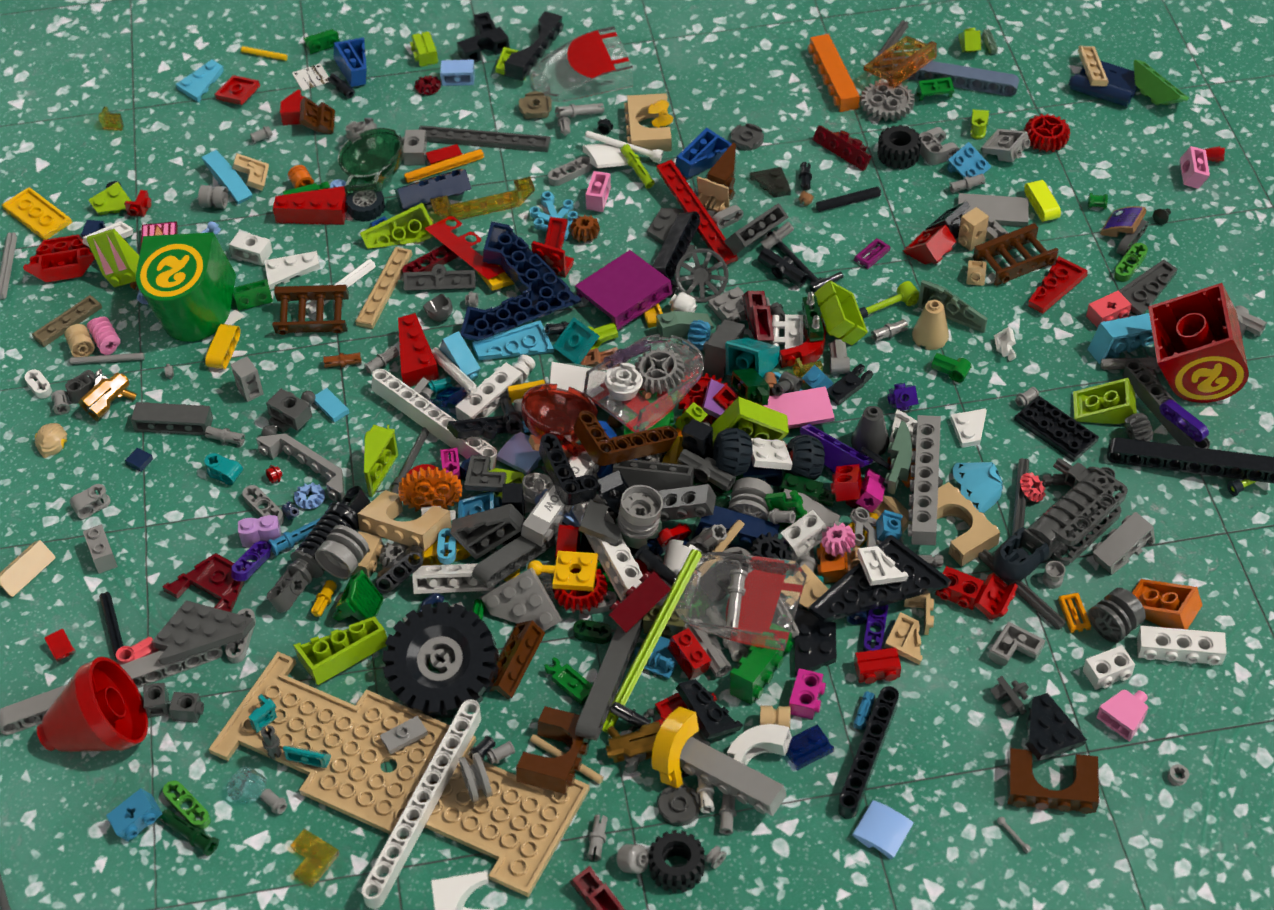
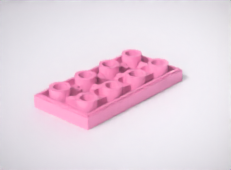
M826 386L784 393L780 396H769L768 405H764L767 408L787 415L788 429L808 424L815 425L832 422L835 419Z

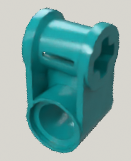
M211 453L204 459L205 465L208 467L207 474L211 478L222 481L227 485H233L243 471V467L237 461L230 460L216 453Z

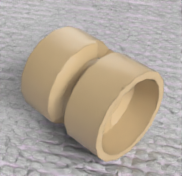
M74 324L66 329L64 335L74 357H86L94 352L95 347L85 325Z
M761 705L760 725L776 724L790 728V706H778L777 709H774L773 706Z

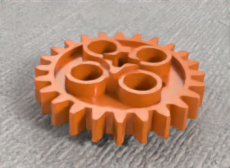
M430 467L427 470L420 468L419 472L412 470V475L407 473L406 478H401L398 496H400V501H403V505H408L409 509L415 507V511H418L421 507L441 506V508L447 510L448 505L454 506V502H459V498L462 497L461 479H458V475H453L452 471L446 473L445 468L441 471L438 470V467L434 470H431Z

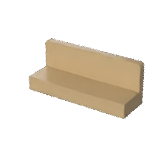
M41 540L33 542L0 572V586L10 597L15 596L55 559L54 554Z

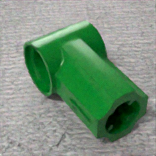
M936 353L931 364V368L949 374V377L958 383L964 381L972 367L971 363L965 358L955 360Z

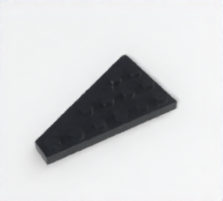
M890 535L878 547L887 557H890L895 562V567L902 573L905 571L908 574L907 581L870 586L859 562L811 604L809 612L823 623H827L947 588L951 585V580Z

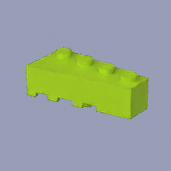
M374 616L351 624L348 629H337L331 631V635L322 638L317 636L311 638V642L293 645L300 663L315 683L320 685L386 647L387 635L384 627Z

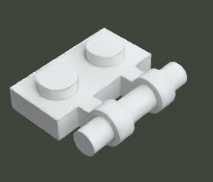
M785 314V321H779V315L772 316L774 341L770 342V344L776 346L783 344L784 349L803 344V315ZM780 329H785L784 337H779Z

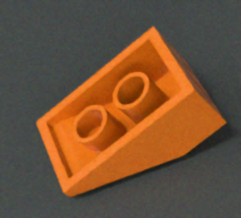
M1141 579L1132 592L1145 609V619L1163 628L1188 629L1203 606L1198 588L1193 586Z

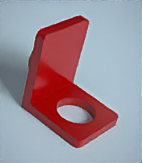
M60 629L45 637V641L56 662L76 653L64 629Z

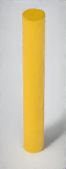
M245 46L241 47L242 53L284 61L288 57L287 54Z

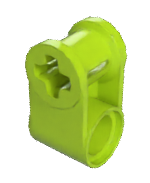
M972 110L970 133L972 138L983 139L985 137L989 119L988 110Z

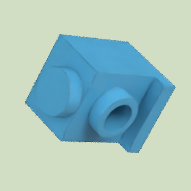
M884 510L876 521L877 540L884 541L890 535L899 540L902 536L901 520L903 515Z

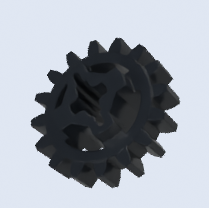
M770 532L766 535L761 534L752 542L753 545L750 547V550L753 551L750 556L755 558L753 565L758 564V569L783 573L790 567L789 563L793 559L789 556L793 552L787 549L790 546L789 544L783 543L785 538L778 539V534L772 536Z

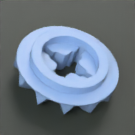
M313 482L309 485L304 483V486L298 487L297 491L294 492L295 503L303 509L316 508L325 499L324 489H322L320 484L315 485ZM309 492H312L313 495H310V497H308L307 500L306 495H308Z

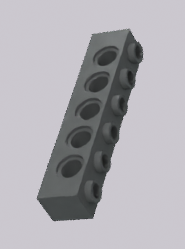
M709 484L658 491L663 500L660 516L661 522L710 516L714 513L716 495ZM607 510L609 515L613 518L614 524L616 525L615 519L618 517L615 516L613 511L609 512V510Z

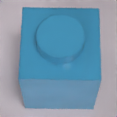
M816 365L802 377L812 389L825 386L828 389L834 384Z

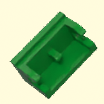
M951 77L918 81L916 94L919 95V101H923L924 96L948 94V98L953 95L954 87Z

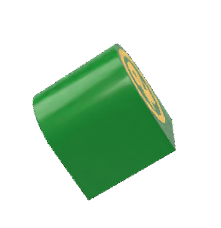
M214 232L143 236L136 271V283L165 332L172 338L184 342L199 341L216 333L219 325L224 324L230 314L236 273Z

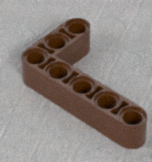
M581 411L573 426L576 436L592 461L599 466L667 452L671 449L678 436L675 428L663 426L609 438L595 415L590 411Z

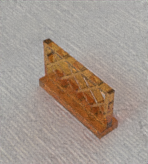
M905 36L864 66V71L889 81V86L895 88L937 57V44L933 41L926 44L912 37Z

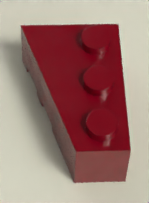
M647 571L639 579L641 583L636 588L632 586L624 593L626 598L621 603L617 600L609 608L611 610L609 613L610 617L626 633L671 590L654 571L651 573Z

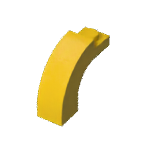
M682 707L673 711L661 725L653 745L652 769L659 771L661 783L675 788H679L683 784L680 770L682 748L686 741L699 731L697 715L694 711Z

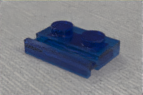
M449 387L435 396L436 399H429V401L437 407L445 408L447 407L446 404L452 403L454 405L462 401V397L467 393L464 387Z
M817 724L793 736L786 755L794 763L796 769L799 770L833 753L834 747L833 745L831 746L828 738Z

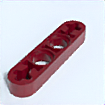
M442 245L403 266L402 273L430 272L435 265H444L459 256L445 245ZM438 255H444L443 258H436ZM426 262L430 263L428 266L421 265L422 263Z

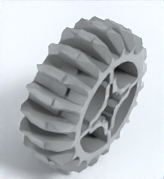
M658 347L656 351L650 349V353L644 352L643 357H638V362H635L636 370L641 373L643 378L640 388L646 392L651 391L653 395L656 392H659L661 395L663 391L669 393V389L675 390L676 385H681V380L684 379V361L673 349L669 351L666 347L663 350H660Z

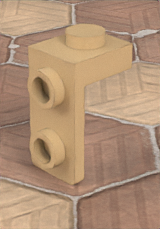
M930 593L904 600V607L924 608V635H929V629L934 626V616L930 615V611L934 609V599L930 598Z

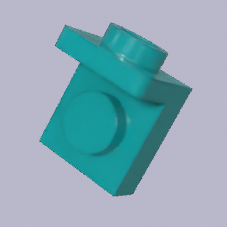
M262 694L258 696L261 707L255 709L248 716L252 728L257 733L277 718L275 703L270 698L266 699Z

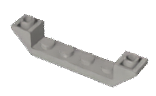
M287 434L260 436L256 439L258 451L263 456L267 455L274 459L282 451L287 455H292L301 464H306L315 473H320L329 481L326 483L327 494L331 500L340 502L344 498L345 483L341 468Z

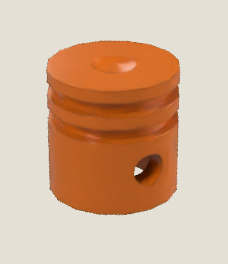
M296 165L289 170L288 178L294 188L314 184V180L305 166Z

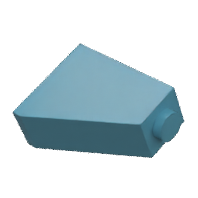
M458 331L444 338L439 350L472 381L476 379L481 368L460 332Z

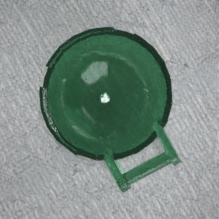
M375 128L359 133L360 138L353 142L349 139L342 146L338 154V162L344 173L349 176L345 184L346 194L370 190L380 192L383 182L398 171L404 156L403 141L401 135L398 136L395 130L389 128Z

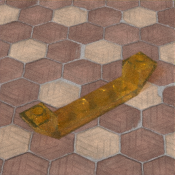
M531 177L514 180L515 190L452 205H450L447 195L430 199L435 214L443 218L453 216L457 220H463L520 207L535 191V187Z

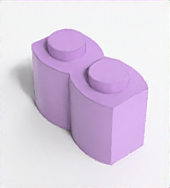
M267 515L258 519L245 518L238 521V533L243 547L250 548L255 542H268L270 539L274 540L282 536L278 516Z

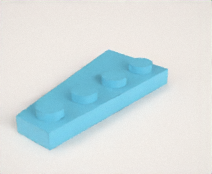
M541 320L472 342V347L478 360L554 353V348L546 335L547 333Z

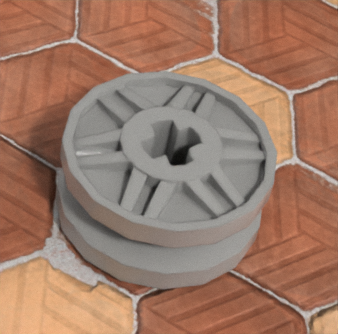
M478 752L472 755V765H469L465 757L459 758L463 779L473 803L479 800L478 790H482L486 798L492 796L490 782Z

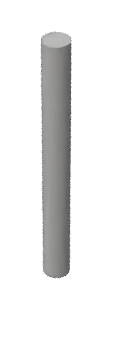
M144 353L72 357L70 358V364L145 360Z

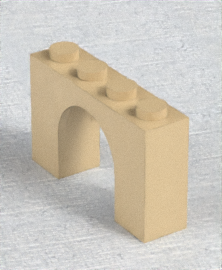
M667 93L627 96V103H624L625 113H628L625 114L626 124H629L626 125V133L630 135L627 136V143L651 151L653 149L672 151L670 127L647 128L639 124L642 120L659 117L658 113L649 114L648 108L658 100L667 101Z
M949 482L938 488L937 520L945 516H954L964 520L970 527L967 532L950 541L949 555L961 567L977 558L978 554L984 549L990 550L998 545L1000 538L998 527L989 522L986 516L979 512L972 502L960 493L958 488Z
M387 490L382 492L358 513L359 530L409 547L418 545L424 551L438 539V534L442 529L451 528L450 511L437 506H432L421 517L412 521L401 522L393 520L403 512L402 501H400L398 494Z

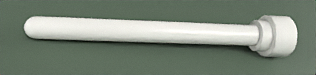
M591 131L585 132L587 138L619 148L629 144ZM629 144L633 152L648 156L653 162L660 164L663 150L653 149L651 151Z

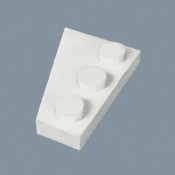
M317 251L264 260L270 290L276 284L281 282L285 284L292 277L297 275L303 276L320 268Z

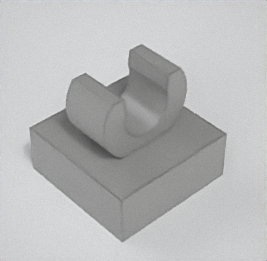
M423 377L413 390L429 400L433 391L427 388L429 381Z

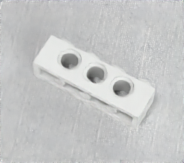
M507 362L497 368L489 378H486L477 387L476 392L469 394L455 406L457 419L467 420L488 417L500 406L499 399L502 396H508V386L524 383L523 373Z
M478 563L421 566L412 574L414 594L492 591L495 589V585L488 588L472 576L473 569Z
M1140 626L1137 635L1138 658H1145L1147 660L1158 659L1169 662L1181 661L1191 664L1223 665L1227 654L1225 633Z

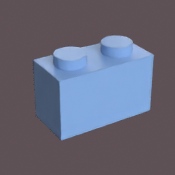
M441 60L440 75L442 86L474 85V60Z

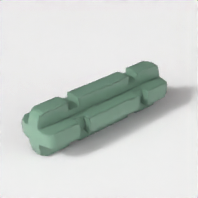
M984 29L982 36L991 55L997 54L998 47L991 30Z

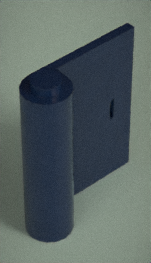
M1101 61V64L1108 79L1107 86H1091L1084 66L1079 74L1071 76L1068 84L1071 86V90L1125 107L1129 106L1138 89L1135 85L1134 71Z

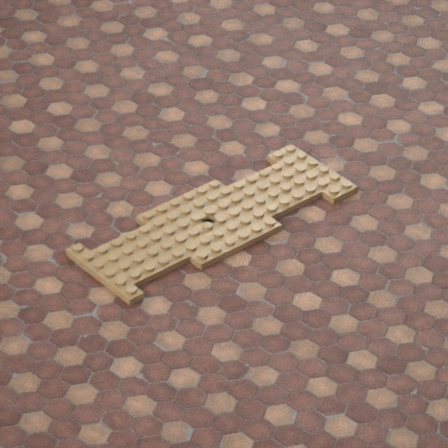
M277 652L210 746V753L229 761L238 746L242 745L269 757L267 750L262 744L261 730L257 733L252 728L248 718L255 709L261 707L258 696L262 694L266 699L270 698L276 705L275 712L277 718L268 725L274 727L275 734L280 739L279 747L282 753L279 758L274 754L276 759L273 760L309 775L299 789L300 794L391 835L450 725L367 689L356 705L350 704L288 677L296 665V660ZM418 715L427 729L428 735L390 755L380 739V735ZM474 735L462 756L466 758L469 765L473 764V760L468 754L476 742V736ZM295 746L331 754V758L327 768L289 761L285 757L283 747ZM394 760L397 763L396 769L392 772L387 773L381 770L383 762ZM482 761L490 782L492 796L486 798L482 790H478L479 800L473 803L465 785L460 764L458 763L425 828L496 859L497 862L489 874V879L529 897L588 794L590 785L575 779L573 786H569L565 795L516 782L515 774ZM412 818L410 821H415L418 818ZM403 836L400 839H406L408 836Z

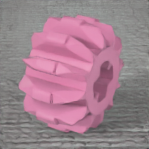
M843 522L839 526L834 523L832 528L827 527V531L822 532V546L828 554L832 553L834 557L838 554L843 557L845 552L851 553V548L855 547V533H853L850 526H845Z

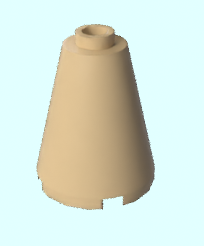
M930 300L926 303L912 332L913 341L919 347L922 345L927 350L940 349L945 346L949 339L944 305L937 300Z

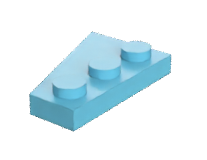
M210 60L178 82L176 87L179 91L199 103L203 93L206 94L208 92V87L211 83H215L224 72L223 66L214 60Z

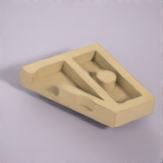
M900 612L885 642L884 648L896 647L898 655L920 665L923 657L920 653L919 621Z

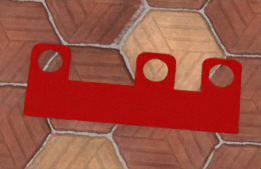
M449 216L424 228L486 279L489 280L505 272L496 264L483 262V256L471 247L482 241L474 232H468L459 237L451 232L462 225L455 217ZM450 219L455 220L457 225L448 226L446 221ZM473 235L477 240L475 242H468L465 237Z

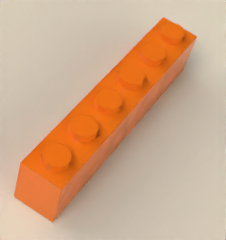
M830 35L810 37L808 52L812 54L813 62L817 64L819 74H822L824 85H827L829 95L833 97L834 105L838 107L840 112L859 109L860 95Z

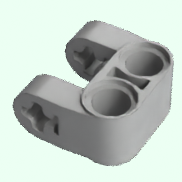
M941 127L930 129L919 135L921 137L920 155L930 165L946 162L960 150L953 142L945 145L940 144L946 138V133Z

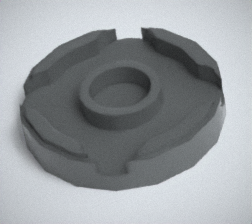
M754 124L738 125L731 132V143H736V148L741 150L757 149L764 141L762 129Z
M683 784L679 788L669 786L663 790L659 797V814L665 822L671 825H689L700 814V796L692 787L689 788Z

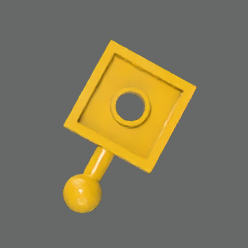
M558 551L556 565H543L540 561L533 560L528 564L527 570L533 567L537 576L541 573H553V589L594 591L598 553ZM574 568H578L581 570L577 574H573L570 572Z

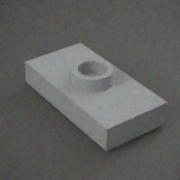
M417 715L381 734L380 739L391 755L427 736L428 731Z

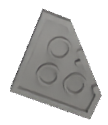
M533 567L481 597L490 615L515 623L533 620L545 631L563 621Z

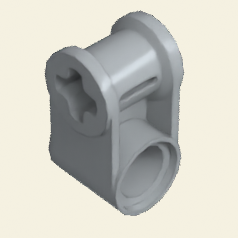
M95 484L70 499V505L81 519L88 518L101 509L108 507L111 502L110 497L106 494V488L102 484Z

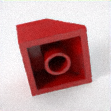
M945 224L922 231L903 252L925 265L930 263L936 264L942 260L944 254L953 249L952 246L957 241Z

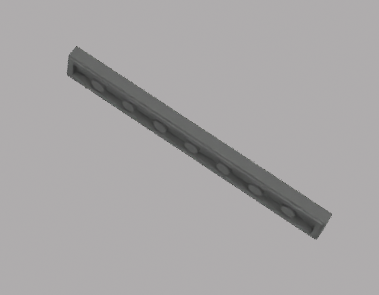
M422 125L419 127V130H426L427 142L548 152L551 142L550 136Z

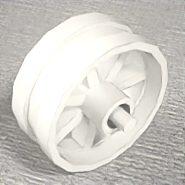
M531 473L524 476L522 480L524 500L536 504L535 498L539 495L542 496V491L550 487L552 484L551 478L541 473Z

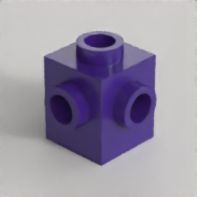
M898 383L894 385V388L889 389L887 399L893 408L904 411L910 409L909 406L919 404L915 385Z

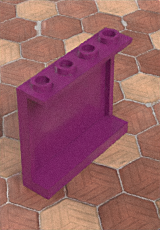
M631 250L575 285L576 295L580 299L582 297L586 298L610 317L617 330L673 294L671 280Z

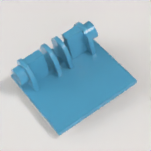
M968 142L948 159L950 163L947 169L949 172L958 171L964 178L967 176L973 177L981 173L984 174L992 166Z
M660 636L644 669L669 679L678 663L667 648L670 639ZM636 647L634 652L636 656L641 647Z

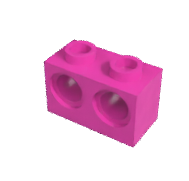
M799 668L789 701L790 715L813 720L815 712L819 713L821 706L819 696L824 695L826 683L823 682V674Z

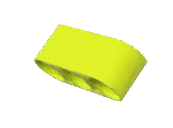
M1044 180L1029 182L1024 185L1025 195L1029 198V202L1042 222L1060 218V207Z

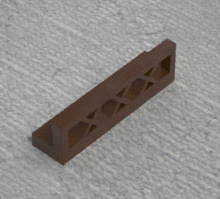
M533 620L516 624L499 656V661L496 663L499 669L497 678H492L493 686L490 691L497 690L506 699L513 697L545 635V632Z

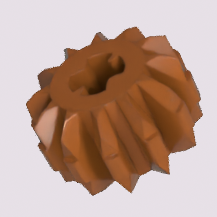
M578 215L577 219H573L570 226L573 239H577L578 242H592L593 239H597L600 231L599 223L592 215L588 217L586 215L583 217Z

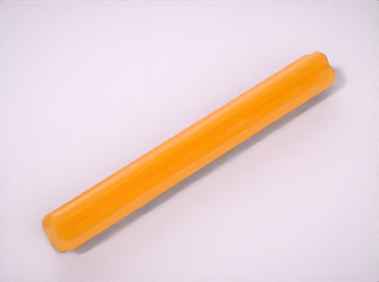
M482 149L468 152L404 174V178L407 183L483 159L484 153Z

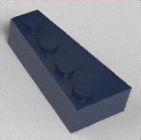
M457 169L394 190L400 209L408 210L421 203L426 206L432 204V201L437 199L442 201L448 199V196L451 195L458 196L464 194V191L471 190L472 188L466 169Z
M715 506L713 515L697 517L691 540L698 536L704 528H710L714 524H722L726 528L727 533L737 520H741L745 525L726 548L740 547L751 551L750 547L756 538L761 534L766 535L768 532L772 536L778 534L780 524H773V522Z

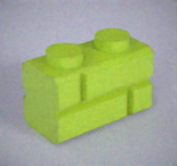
M427 31L421 34H412V41L409 43L411 51H415L413 52L414 60L418 61L421 67L428 66V64H437L438 55L431 33Z

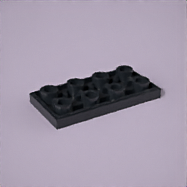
M1041 396L1036 397L1014 418L1017 423L1073 462L1090 449L1099 439V436Z

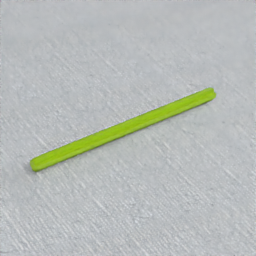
M696 549L690 551L613 703L618 702L625 706L702 556L700 551ZM609 711L602 731L607 733V729L611 726L614 727L619 717Z

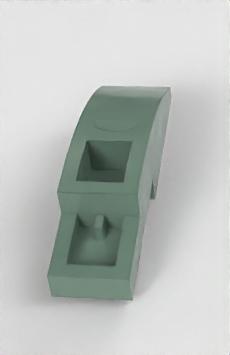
M901 421L899 428L895 427L893 439L895 440L890 442L888 447V453H891L890 469L892 471L887 473L885 484H888L887 493L895 494L899 480L907 481L910 473L912 441L905 421Z

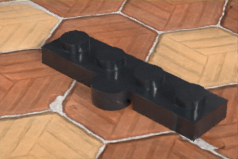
M503 416L449 421L447 429L456 439L479 436L494 439L496 434L509 433L503 421Z

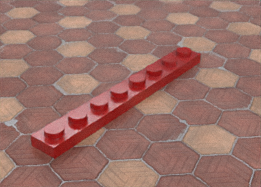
M672 159L657 165V172L684 212L696 211L699 213L700 224L697 231L709 249L718 253L724 259L726 265L738 261L737 254L733 255L724 242L726 238Z

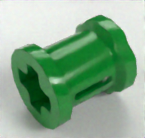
M1089 194L1088 208L1102 207L1107 209L1108 194Z

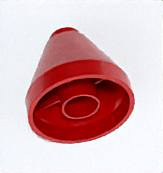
M98 657L82 665L43 716L42 723L37 727V735L41 744L49 751L55 749L60 752L124 751L145 739L148 732V716L144 709L142 696L128 673L112 659Z

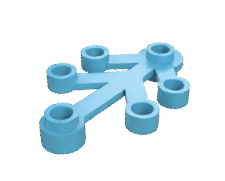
M545 191L541 195V204L547 207L550 215L540 212V208L537 206L531 207L530 216L537 218L534 220V228L547 232L548 225L544 224V221L549 222L550 217L563 219L567 214L568 223L564 241H566L569 236L568 229L573 219L578 217L576 211H570L574 208L573 201L571 199L564 200L563 208L557 214L554 207V195L550 191Z

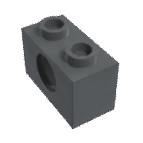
M282 388L266 402L269 415L297 431L312 417L311 406L306 400H301L292 392H287Z

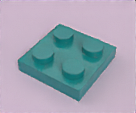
M573 317L553 345V348L579 366L600 336Z

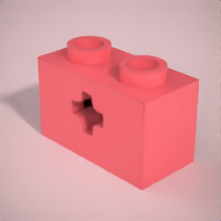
M1116 291L1090 303L1086 317L1098 328L1101 322L1129 317L1132 304L1119 291Z

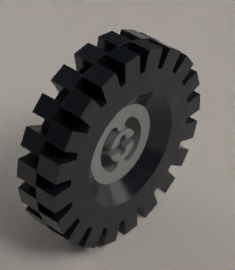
M438 602L437 607H433L429 603L421 606L422 611L419 613L412 610L406 614L408 620L404 623L399 620L393 627L396 633L394 636L389 634L385 643L388 650L383 651L382 661L386 665L383 671L385 678L389 682V687L404 705L432 718H436V715H440L443 719L451 718L453 713L458 712L463 702L475 700L480 703L484 700L481 695L484 692H490L493 686L492 678H497L499 668L496 663L499 661V652L489 628L472 610L467 611L465 606L456 603L454 607L450 606L448 602ZM443 649H449L455 652L454 663L449 654L446 653ZM429 660H431L433 666L441 674L433 673L429 670Z

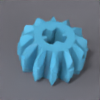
M694 320L690 324L687 340L690 349L699 352L703 351L704 343L710 339L711 326L708 322Z

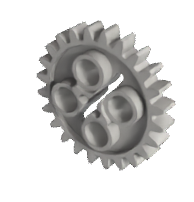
M890 79L887 82L881 80V83L875 81L874 85L869 83V87L865 86V90H862L860 102L863 111H867V115L872 114V118L878 116V120L884 118L887 121L890 118L894 121L895 117L900 120V116L906 117V113L910 114V111L913 110L914 94H911L912 90H908V86L902 87V82L896 84V80L893 83L890 82Z

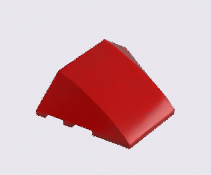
M79 234L52 238L42 241L36 249V255L29 258L30 263L25 264L23 269L44 282L82 277L95 260V257L91 253L90 248L83 244V239Z

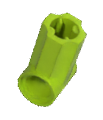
M609 323L595 329L588 326V328L600 336L590 350L598 348L603 342L618 337V331L614 323Z

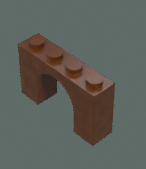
M547 706L544 707L538 719V736L563 742L570 750L566 754L554 758L523 751L516 766V782L566 795L569 786L572 787L574 784L575 772L580 770L582 756H586L589 748L588 742L591 740L575 735L580 715Z
M1010 748L1008 756L1007 805L1036 807L1041 810L1047 808L1058 809L1062 812L1079 811L1083 814L1096 813L1099 805L1098 756L1076 754L1073 763V784L1064 790L1056 791L1041 786L1034 778L1032 772V753L1030 750Z

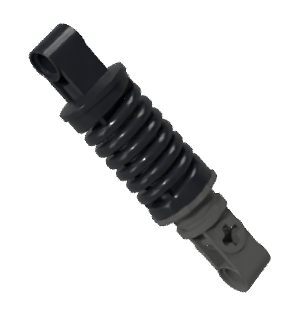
M360 486L350 488L340 502H332L325 514L312 528V531L308 533V536L291 553L290 558L293 563L288 565L286 572L267 594V599L279 613H284L292 607L294 601L304 591V588L312 582V578L323 576L325 570L315 559V552L323 541H326L332 529L337 525H344L355 531L359 529L358 513L371 503Z

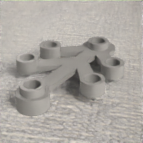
M862 507L852 510L850 518L855 524V545L860 546L865 540L863 528L868 533L867 547H874L876 543L880 545L883 541L877 540L876 529L872 527H876L877 519L871 518L869 512ZM900 537V539H899L898 541H900V542L903 544L904 541H903V539Z

